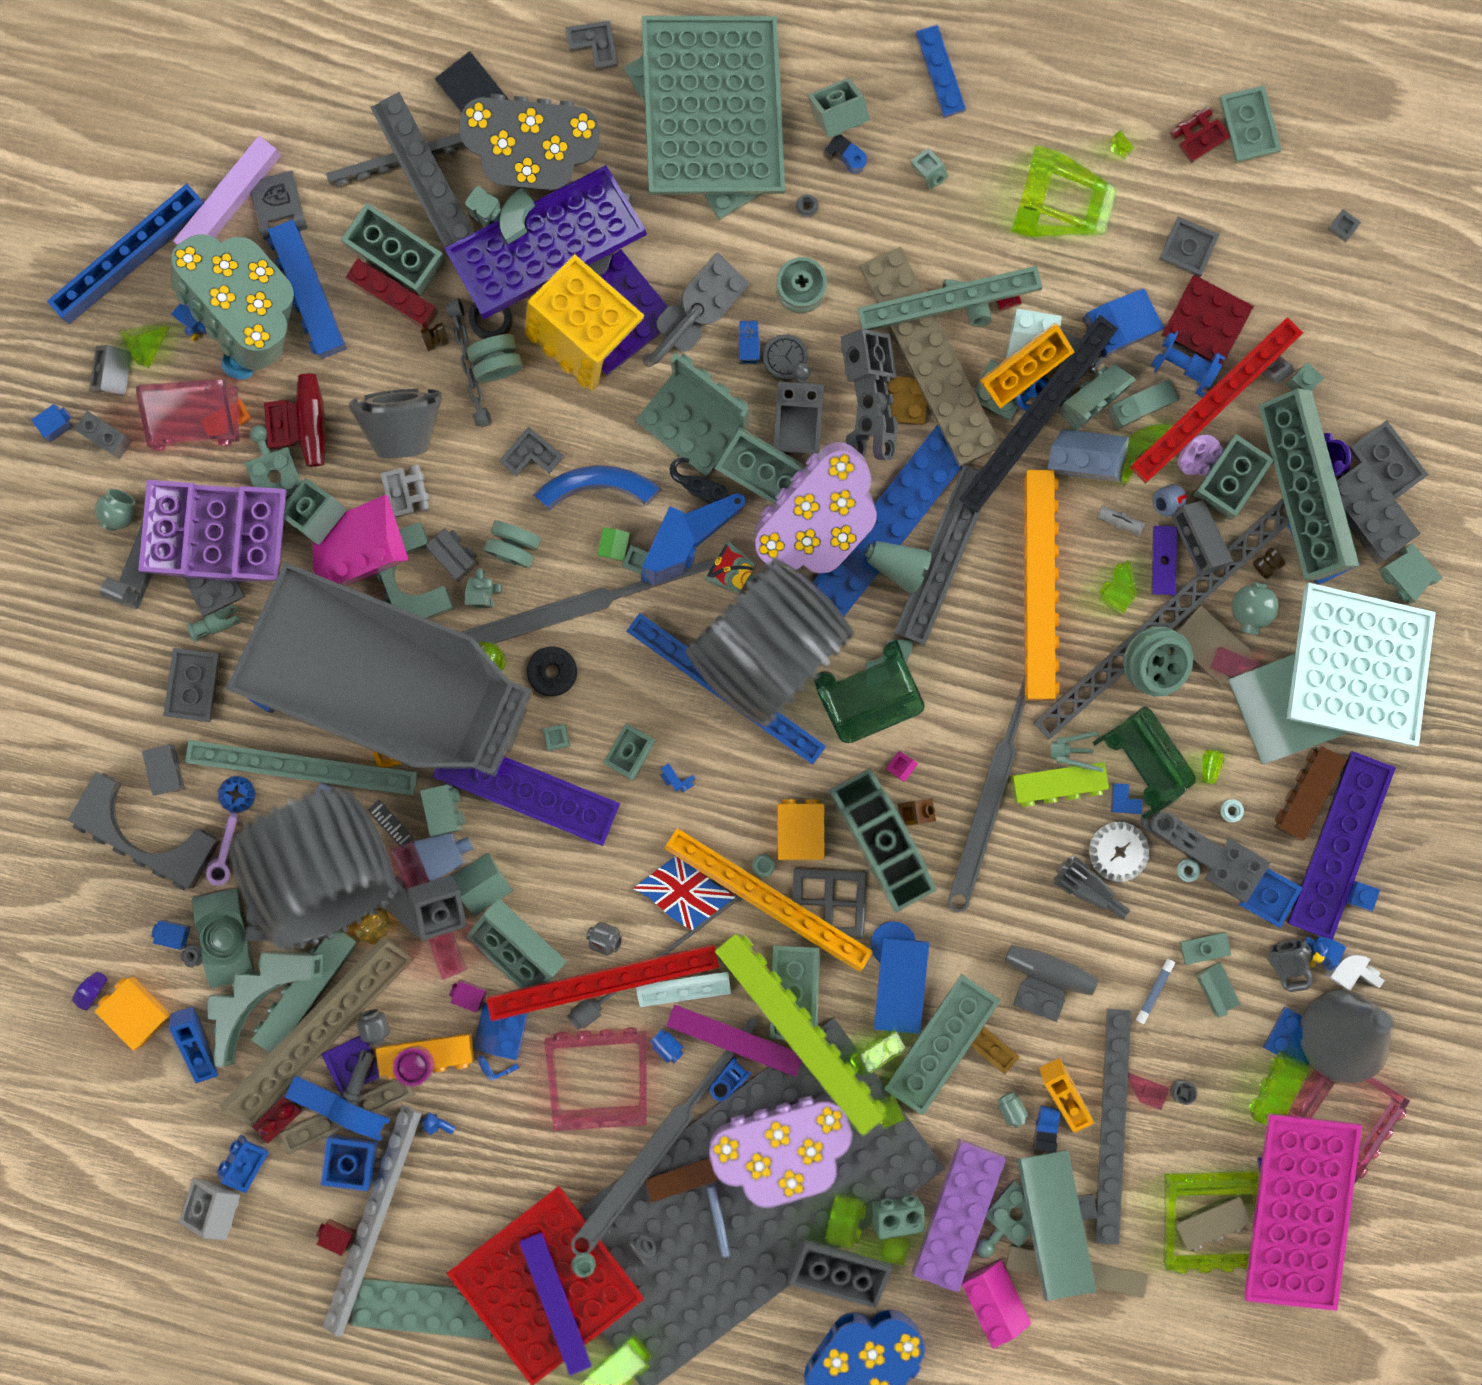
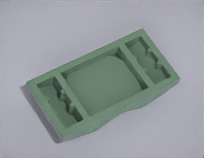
M239 888L193 897L194 923L200 940L202 963L209 987L214 988L232 984L235 974L255 972L250 943L246 940V923Z

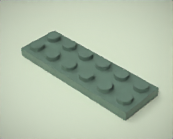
M961 973L886 1084L884 1090L921 1115H924L1001 1000Z
M363 1277L353 1305L351 1326L490 1340L492 1338V1333L456 1286Z

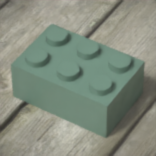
M1235 434L1228 440L1222 453L1217 457L1192 495L1201 501L1204 500L1208 506L1231 520L1238 515L1274 459Z

